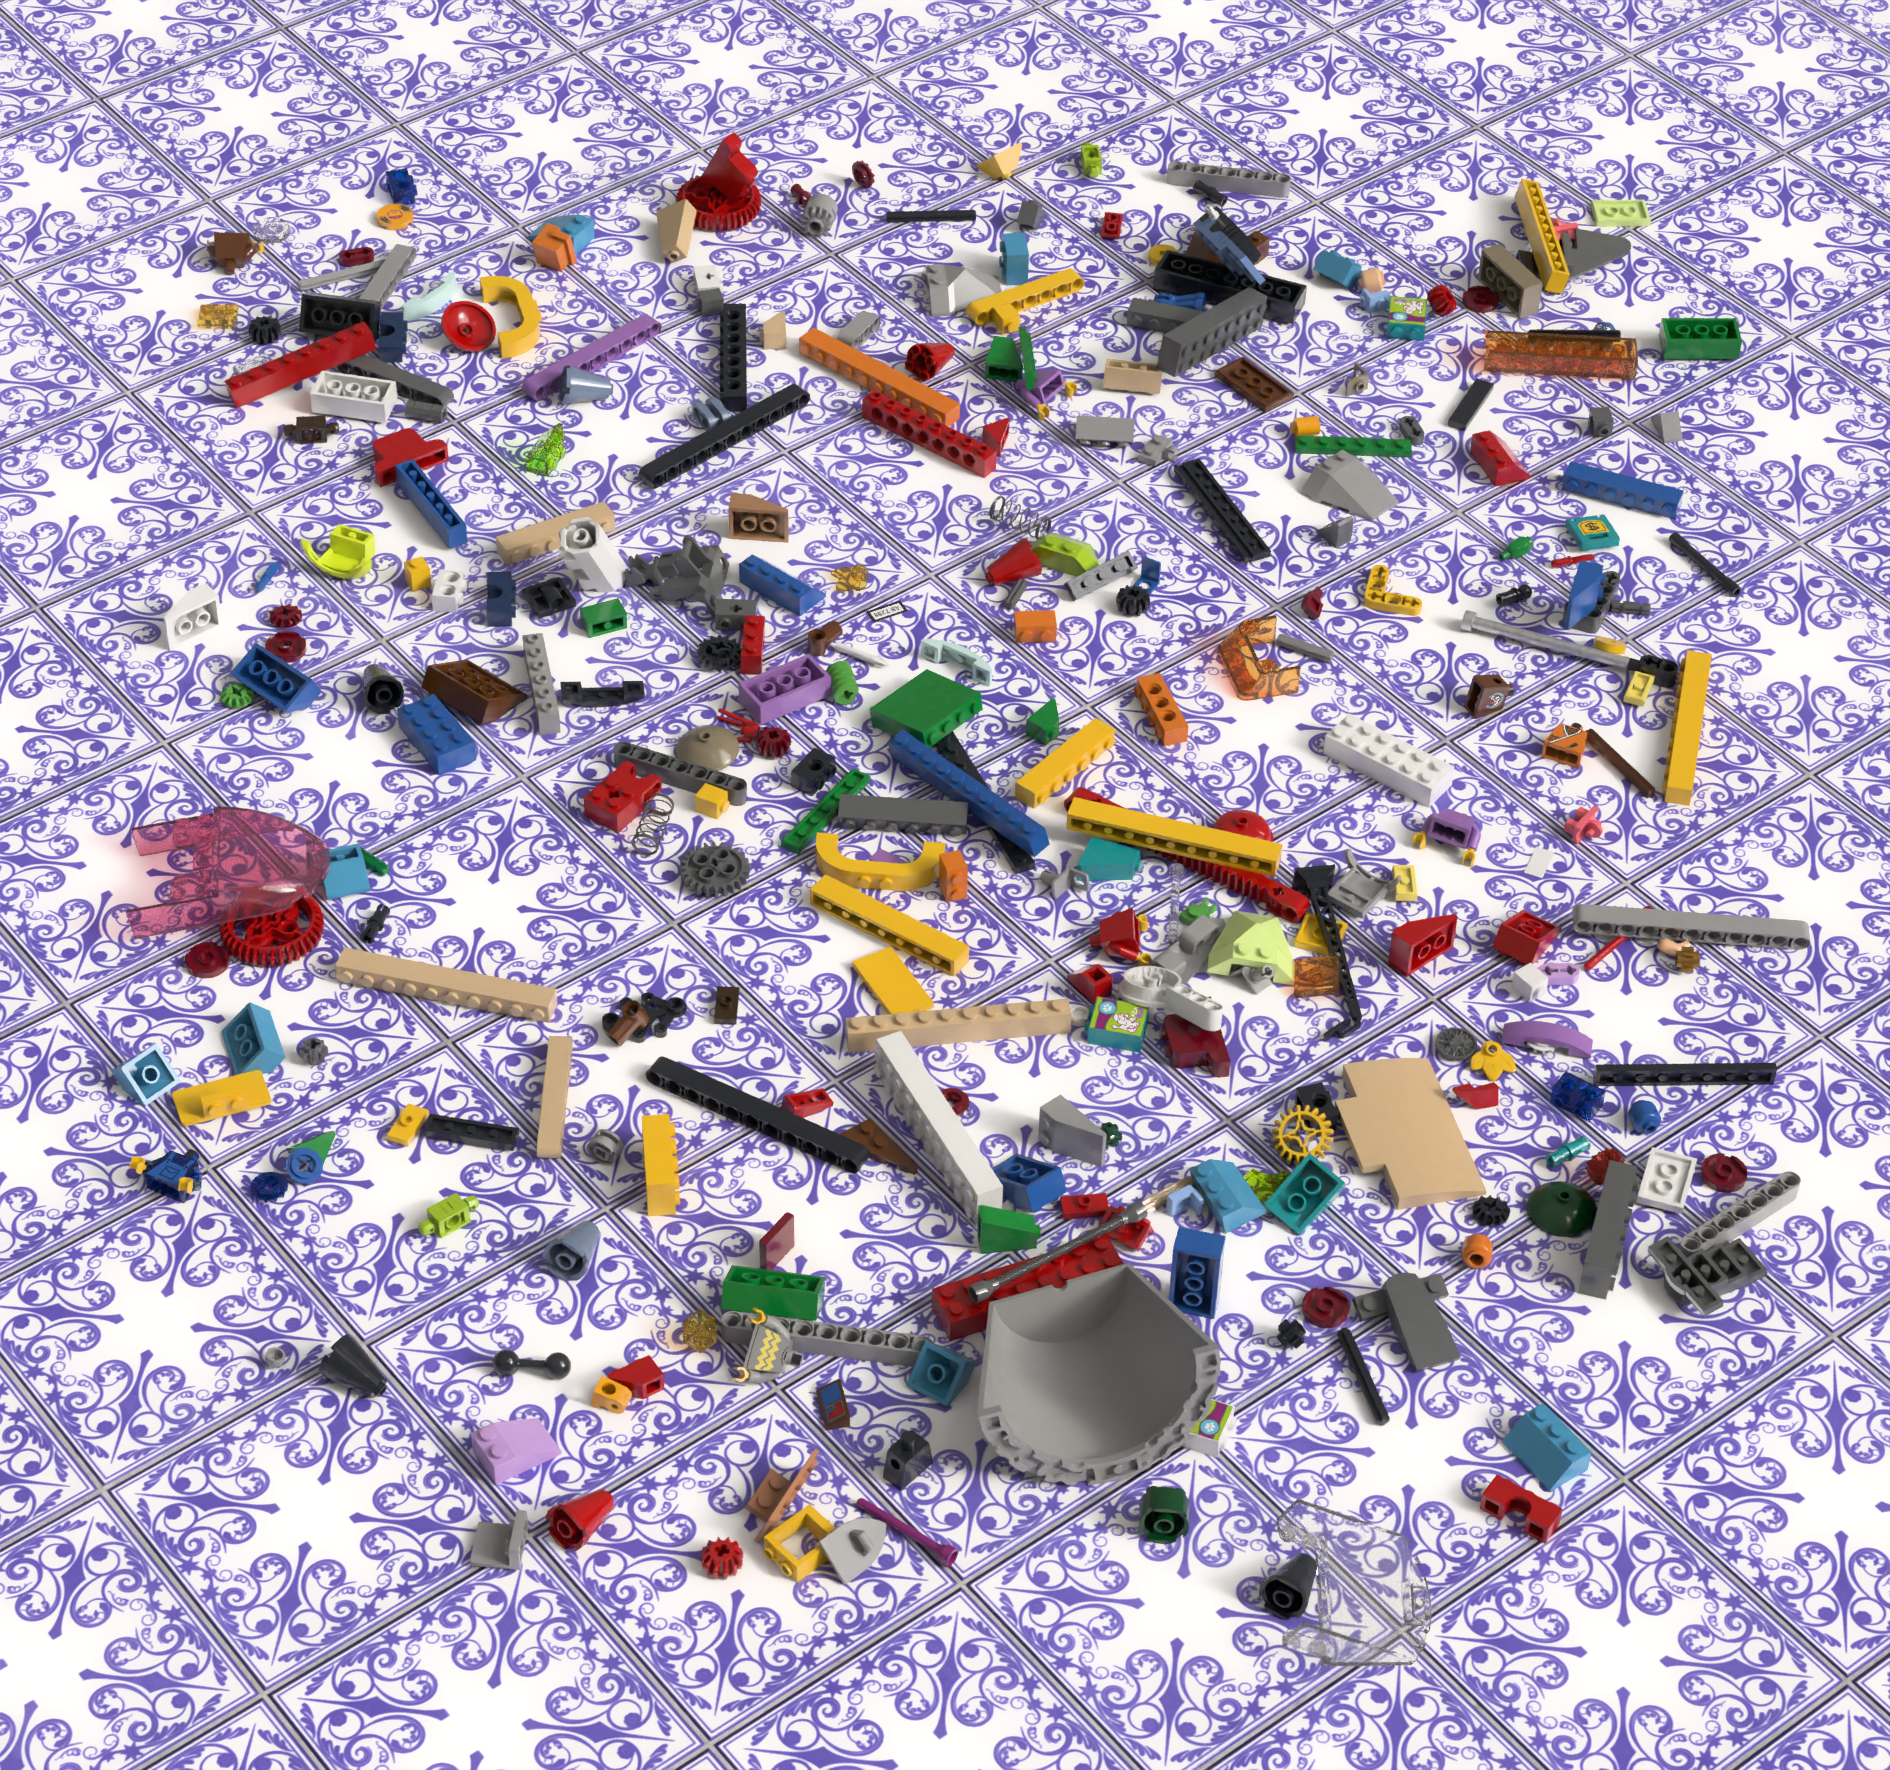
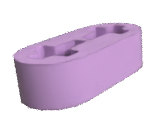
M1546 963L1538 968L1548 977L1547 985H1572L1577 983L1579 979L1580 969L1572 963Z

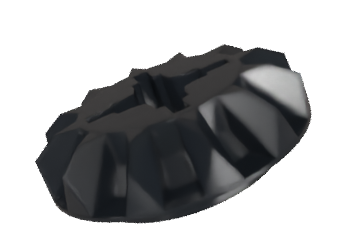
M1491 1195L1487 1198L1481 1196L1478 1201H1474L1472 1213L1480 1223L1487 1226H1498L1508 1220L1510 1208H1508L1507 1201H1501L1500 1196L1497 1198H1492ZM1491 1207H1495V1210H1492L1488 1214V1209H1490Z

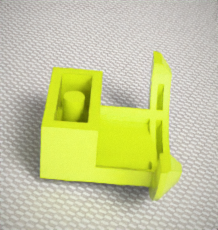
M339 524L329 534L330 548L320 558L313 551L309 541L300 540L302 549L308 559L317 568L334 577L347 580L359 579L365 576L372 567V560L370 559L375 555V534Z

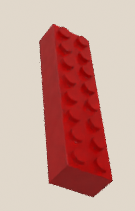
M1103 1235L1000 1286L986 1300L975 1304L970 1299L968 1294L969 1286L979 1281L996 1279L1039 1256L932 1288V1309L949 1341H953L986 1330L989 1302L1053 1285L1057 1289L1065 1286L1066 1280L1124 1263L1108 1235Z

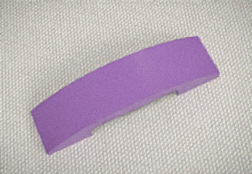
M1515 1021L1504 1024L1501 1043L1523 1047L1524 1041L1568 1048V1055L1591 1058L1593 1039L1575 1029L1543 1021Z

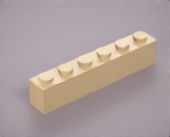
M605 501L497 536V553L508 566L559 549L561 547L559 530L569 527L572 519L589 517L595 523H598L605 533L615 530V514Z

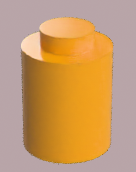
M1318 416L1294 418L1293 422L1290 423L1291 433L1301 436L1319 435L1320 421Z

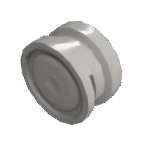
M607 1129L598 1130L587 1145V1152L592 1159L603 1165L614 1163L624 1149V1144L619 1136Z

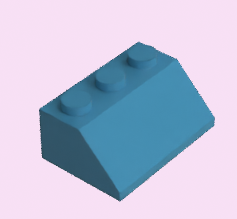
M249 1002L221 1031L235 1075L254 1070H260L262 1074L270 1073L286 1058L270 1010Z
M1208 1159L1189 1169L1191 1179L1194 1182V1188L1202 1194L1205 1204L1225 1234L1267 1213L1233 1162Z
M1544 1403L1526 1412L1502 1442L1550 1492L1584 1473L1589 1467L1591 1451Z

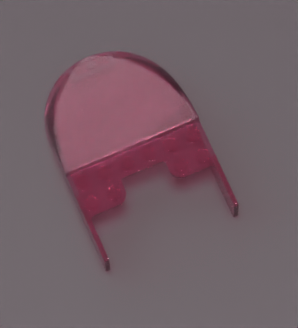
M214 806V813L134 827L131 828V833L140 856L193 847L192 873L178 874L171 880L170 900L168 902L129 909L126 911V915L134 937L138 939L274 914L292 907V903L300 898H308L318 889L317 884L321 880H325L331 864L330 853L322 838L308 829L285 818L248 808Z

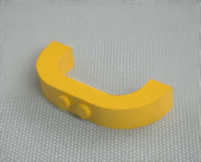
M506 276L479 277L480 293L483 302L500 301L514 305L522 323L521 326L514 330L497 332L498 348L502 359L519 356L531 350L539 341V322H542L541 312L538 311L537 301L533 300L529 288L519 280Z
M817 832L816 863L823 875L826 874L850 887L911 891L925 887L939 877V854L945 853L946 843L924 841L921 856L909 863L849 859L838 851V834Z

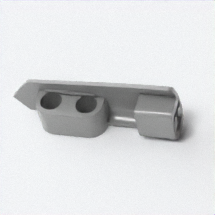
M1205 915L1200 916L1182 931L1176 943L1155 957L1150 962V966L1166 968L1177 973L1181 977V983L1186 985L1208 961L1211 949L1226 926L1225 920L1214 917L1208 918Z

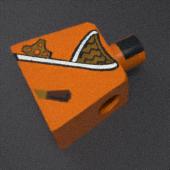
M1576 722L1572 723L1571 726L1559 724L1544 740L1541 757L1579 769L1588 733L1583 730L1581 724Z

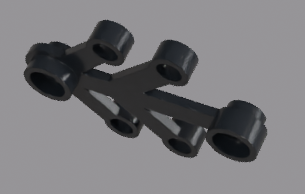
M650 992L643 993L641 995V1006L647 1012L650 1019L644 1028L636 1029L632 1033L633 1041L635 1043H643L646 1040V1032L656 1018L664 1016V1018L654 1026V1035L657 1038L666 1037L668 1034L667 1028L673 1019L681 1017L687 1012V1005L684 1000L679 997H672L667 1001L654 996ZM625 997L620 1000L621 1011L627 1002L632 1001L631 998ZM653 1005H656V1006L661 1007V1008L653 1009V1008H651V1007H652ZM613 1012L604 1014L602 1017L603 1029L608 1032L621 1017Z

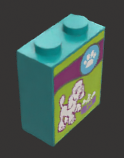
M1390 296L1386 338L1424 341L1427 299Z
M1097 996L1095 1005L1090 1006L1089 1018L1091 1020L1086 1021L1084 1034H1088L1087 1043L1140 1053L1149 1021L1150 1007Z

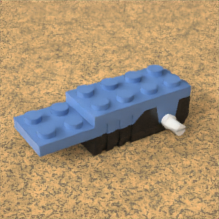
M1207 204V207H1204L1206 213L1193 223L1197 228L1195 233L1232 273L1236 271L1240 276L1244 273L1251 282L1255 280L1261 285L1265 279L1253 264L1259 260L1262 254L1246 234L1218 206L1212 208L1210 204Z

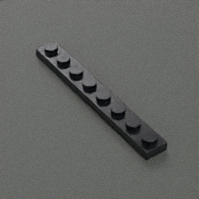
M1776 1063L1596 1064L1593 1084L1594 1087L1774 1085L1777 1066Z

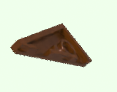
M871 1118L841 1133V1135L866 1146L870 1151V1159L882 1164L890 1162L899 1166V1170L913 1175L918 1173V1167Z

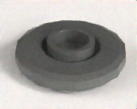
M1453 1027L1439 1032L1436 1036L1435 1047L1437 1052L1449 1060L1461 1061L1474 1055L1477 1049V1041L1475 1036L1469 1031Z

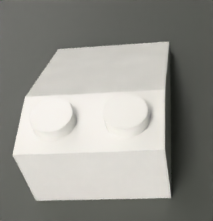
M206 583L187 591L163 618L169 651L223 627L219 595Z

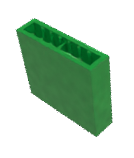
M926 669L870 708L872 726L894 736L903 729L926 746L931 747L983 710L981 692Z

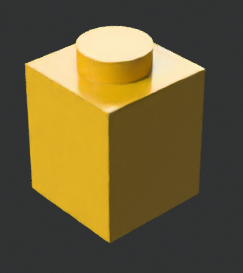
M1011 303L993 307V323L1002 335L1019 331L1020 315Z
M423 556L404 561L405 581L412 592L432 587L430 567Z
M705 783L695 795V811L718 820L729 808L728 791Z

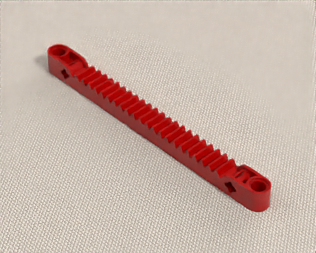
M1083 787L1075 789L1064 800V807L1067 812L1074 797L1125 808ZM1155 850L1154 854L1162 853V858L1169 856V861L1176 859L1177 865L1184 863L1183 868L1191 867V872L1198 870L1199 876L1205 874V879L1212 877L1213 883L1220 881V886L1227 884L1228 890L1235 888L1234 893L1242 892V897L1249 895L1250 901L1257 899L1256 904L1265 903L1267 911L1288 922H1298L1311 907L1306 896L1262 874Z

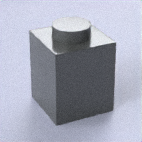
M720 288L698 291V299H695L696 310H700L702 317L720 315V311H723L724 298Z

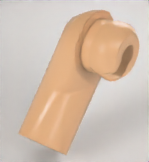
M1660 939L1657 942V948L1671 957H1675L1676 951H1681L1682 946L1691 947L1687 940L1678 944L1669 939Z

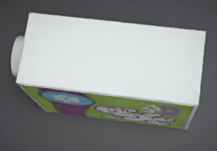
M1211 1399V1407L1203 1421L1199 1420L1187 1435L1188 1440L1182 1447L1217 1458L1220 1450L1226 1449L1229 1435L1227 1434L1229 1431L1233 1432L1237 1417H1234L1235 1406Z

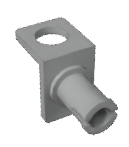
M1072 867L1066 868L1061 874L1054 873L1049 869H1044L1045 871L1041 873L1040 880L1051 885L1054 899L1059 898L1071 886L1085 892L1090 891L1088 874ZM1076 876L1083 879L1084 885L1077 881Z
M1270 964L1260 968L1240 965L1229 975L1234 976L1242 973L1253 992L1258 994L1271 985L1269 978H1272L1275 972L1274 969L1268 971V969L1272 968Z

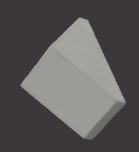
M1679 411L1660 413L1651 417V421L1663 443L1682 441Z

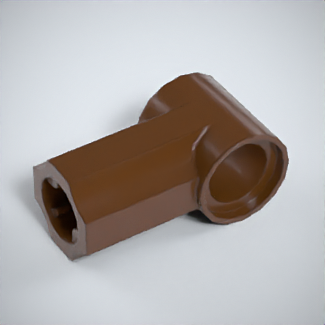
M832 620L821 629H814L808 633V653L810 655L822 656L826 653V647L843 634V629L839 623Z
M636 1000L629 1001L623 1006V1015L606 1034L609 1039L620 1047L636 1029L644 1028L649 1022V1015Z

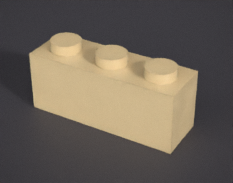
M1107 358L1103 388L1160 394L1163 371L1157 369V364Z

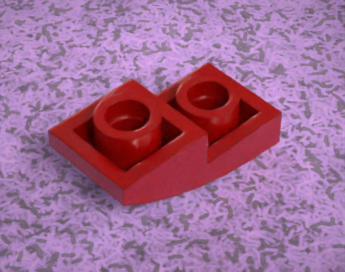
M1105 212L1101 237L1120 238L1123 213Z

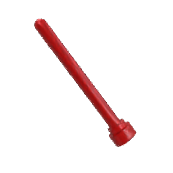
M1651 906L1643 907L1644 909H1653ZM1616 936L1584 964V969L1586 971L1591 970L1629 937Z

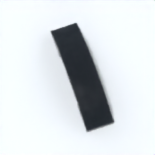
M581 681L560 682L562 699L582 706H621L645 698L643 681H622V687L582 688Z

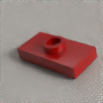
M1106 1193L1060 1197L1063 1220L1104 1216L1109 1208Z

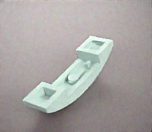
M452 271L441 278L440 286L420 300L413 297L401 305L404 320L408 322L417 320L443 307L455 293V272Z
M937 639L921 640V657L937 664L943 659L972 672L973 680L988 687L992 685V668L978 654L948 641Z

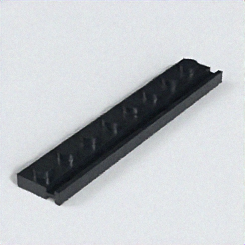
M1199 458L1184 462L1181 466L1174 465L1175 474L1245 564L1249 560L1254 562L1271 557L1270 548Z

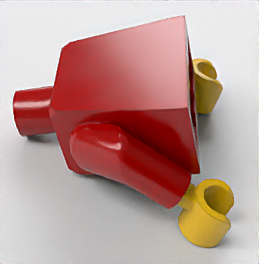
M1133 908L1122 912L1117 911L1112 916L1099 922L1100 933L1089 936L1090 945L1092 948L1102 946L1109 957H1121L1132 962L1138 961V966H1150V954L1142 953L1138 955L1141 952L1140 931L1145 932L1148 930V918L1145 914H1140L1137 917Z

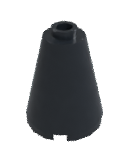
M378 664L368 665L364 669L362 698L366 707L371 712L377 714H388L391 712L390 710L395 707L398 708L404 699V690L400 681Z
M349 1334L342 1336L331 1346L333 1350L331 1355L323 1357L319 1365V1372L323 1376L370 1398L382 1396L388 1387L386 1385L387 1378L355 1337Z
M1304 1553L1297 1554L1268 1576L1260 1585L1259 1597L1261 1598L1262 1596L1265 1602L1263 1606L1275 1617L1283 1620H1289L1290 1617H1296L1297 1619L1306 1611L1317 1570L1316 1561L1311 1556Z

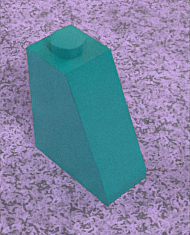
M1091 837L1077 864V870L1088 874L1089 881L1133 880L1136 872H1140L1143 860H1140L1141 850ZM1076 877L1078 881H1083L1081 877Z

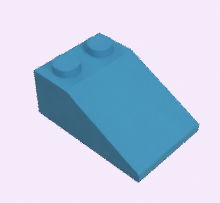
M580 214L551 217L528 236L533 241L547 223L560 227V232L571 236L576 255L595 238L594 220Z

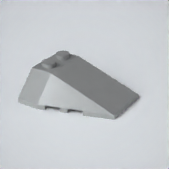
M1343 449L1318 464L1301 489L1302 494L1321 504L1322 501L1330 503L1332 508L1339 509L1341 507L1347 509L1350 514L1370 521L1378 518L1399 503L1367 464Z

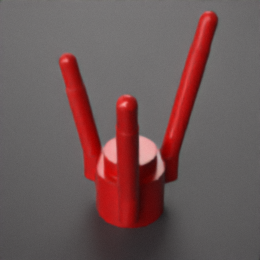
M721 708L718 709L720 713L735 719L717 716L718 720L741 727L740 735H744V737H736L738 742L750 743L751 739L756 740L758 731H760V724Z

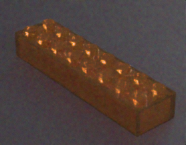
M1485 330L1483 371L1525 373L1530 375L1543 374L1549 376L1561 375L1567 377L1616 378L1623 380H1635L1638 366L1636 338Z

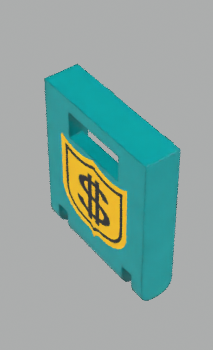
M1601 514L1599 517L1594 515L1574 518L1573 521L1566 519V528L1581 551L1619 546L1620 537L1605 514ZM1606 536V537H1604V538L1590 539V538H1594V537Z

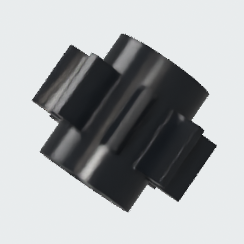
M1285 1319L1278 1325L1277 1330L1279 1333L1276 1337L1287 1349L1292 1345L1297 1349L1305 1342L1303 1335L1306 1334V1330L1297 1320L1294 1319L1292 1322H1289Z

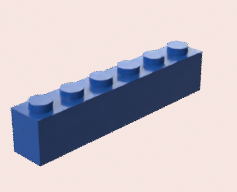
M411 459L395 465L398 486L448 548L452 549L468 543L466 523L417 463Z
M1570 461L1564 473L1562 490L1672 519H1675L1679 512L1684 490Z

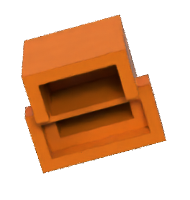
M547 223L532 242L538 264L562 272L567 264L574 265L577 261L571 236L560 232V227Z

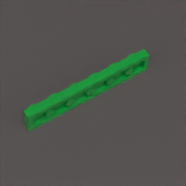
M1026 326L1018 327L1026 388L1030 390L1034 389V382H1037L1031 334L1026 332Z
M1295 435V453L1334 455L1343 449L1352 456L1411 458L1412 456L1411 440Z

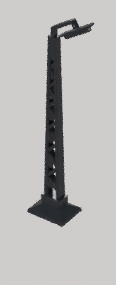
M1335 864L1295 868L1291 887L1295 891H1305L1306 897L1310 898L1352 1021H1356L1354 1026L1343 1033L1341 1031L1350 1026L1351 1019L1337 1024L1323 1034L1324 1042L1335 1035L1344 1039L1361 1027L1362 1019L1328 894V888L1332 886Z

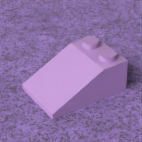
M539 1418L495 1422L471 1433L473 1452L495 1485L562 1454V1451Z

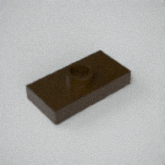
M717 986L714 1024L737 1025L740 987Z

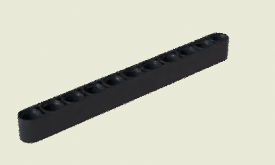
M791 384L647 463L640 469L638 477L653 489L659 488L805 407L810 401V394L797 384Z
M658 1057L645 1073L647 1080L654 1086L849 1173L856 1174L870 1158L868 1148L859 1142L667 1057Z

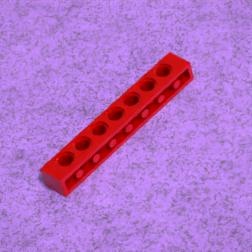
M875 390L862 399V418L983 478L996 469L997 450Z

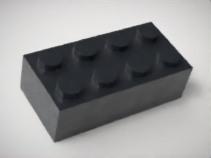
M313 292L303 293L301 295L299 332L331 336L339 331L365 322L372 332L373 339L377 340L379 337L381 301Z

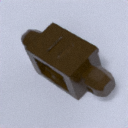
M326 415L296 417V425L289 424L284 426V435L287 437L297 435L298 444L326 443L327 434L335 435L339 433V424L336 422H329L327 424Z

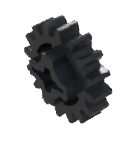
M718 635V638L710 636V640L704 639L703 644L699 643V649H697L699 663H703L704 668L710 666L711 671L715 668L719 672H721L722 668L728 671L729 666L736 667V663L741 662V644L736 643L735 638L729 640V636L722 638L721 635Z

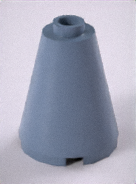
M569 365L563 367L561 375L565 377H563V381H560V401H562V404L607 399L609 395L613 394L614 385L610 382V379Z
M582 1221L552 1240L545 1247L543 1258L546 1257L548 1262L547 1268L554 1276L564 1281H569L570 1279H576L575 1281L585 1275L600 1237V1230L597 1225L591 1221Z

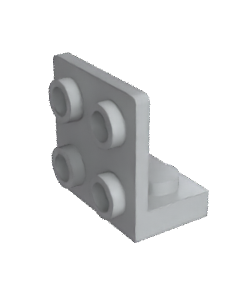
M517 1510L515 1520H511L510 1524L479 1522L470 1565L520 1570L528 1534L527 1511Z

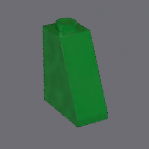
M994 336L985 362V378L1016 383L1018 379H1023V364L1013 338Z
M978 1205L977 1238L981 1254L1037 1249V1239L1041 1238V1230L1039 1224L1035 1225L1034 1215Z

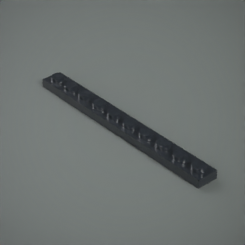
M953 731L935 743L943 758L988 788ZM984 823L1015 874L1035 869V861L1029 853Z

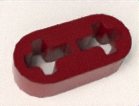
M371 247L344 250L339 254L340 264L343 267H353L371 263L374 261V250Z

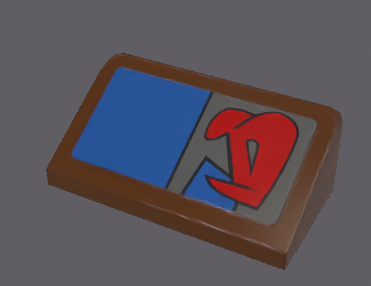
M836 1379L816 1390L825 1429L832 1430L850 1427V1413L841 1379Z

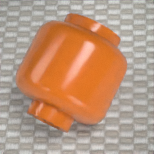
M1469 1235L1462 1244V1260L1468 1267L1474 1269L1486 1267L1492 1259V1243L1485 1235Z

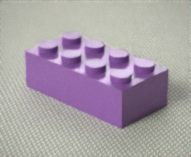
M806 654L738 683L739 702L760 725H763L830 696L831 676L810 654Z

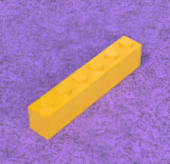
M1094 718L1015 782V798L1033 809L1046 802L1052 794L1058 792L1063 785L1070 782L1074 776L1084 771L1101 754L1113 747L1115 743V729Z

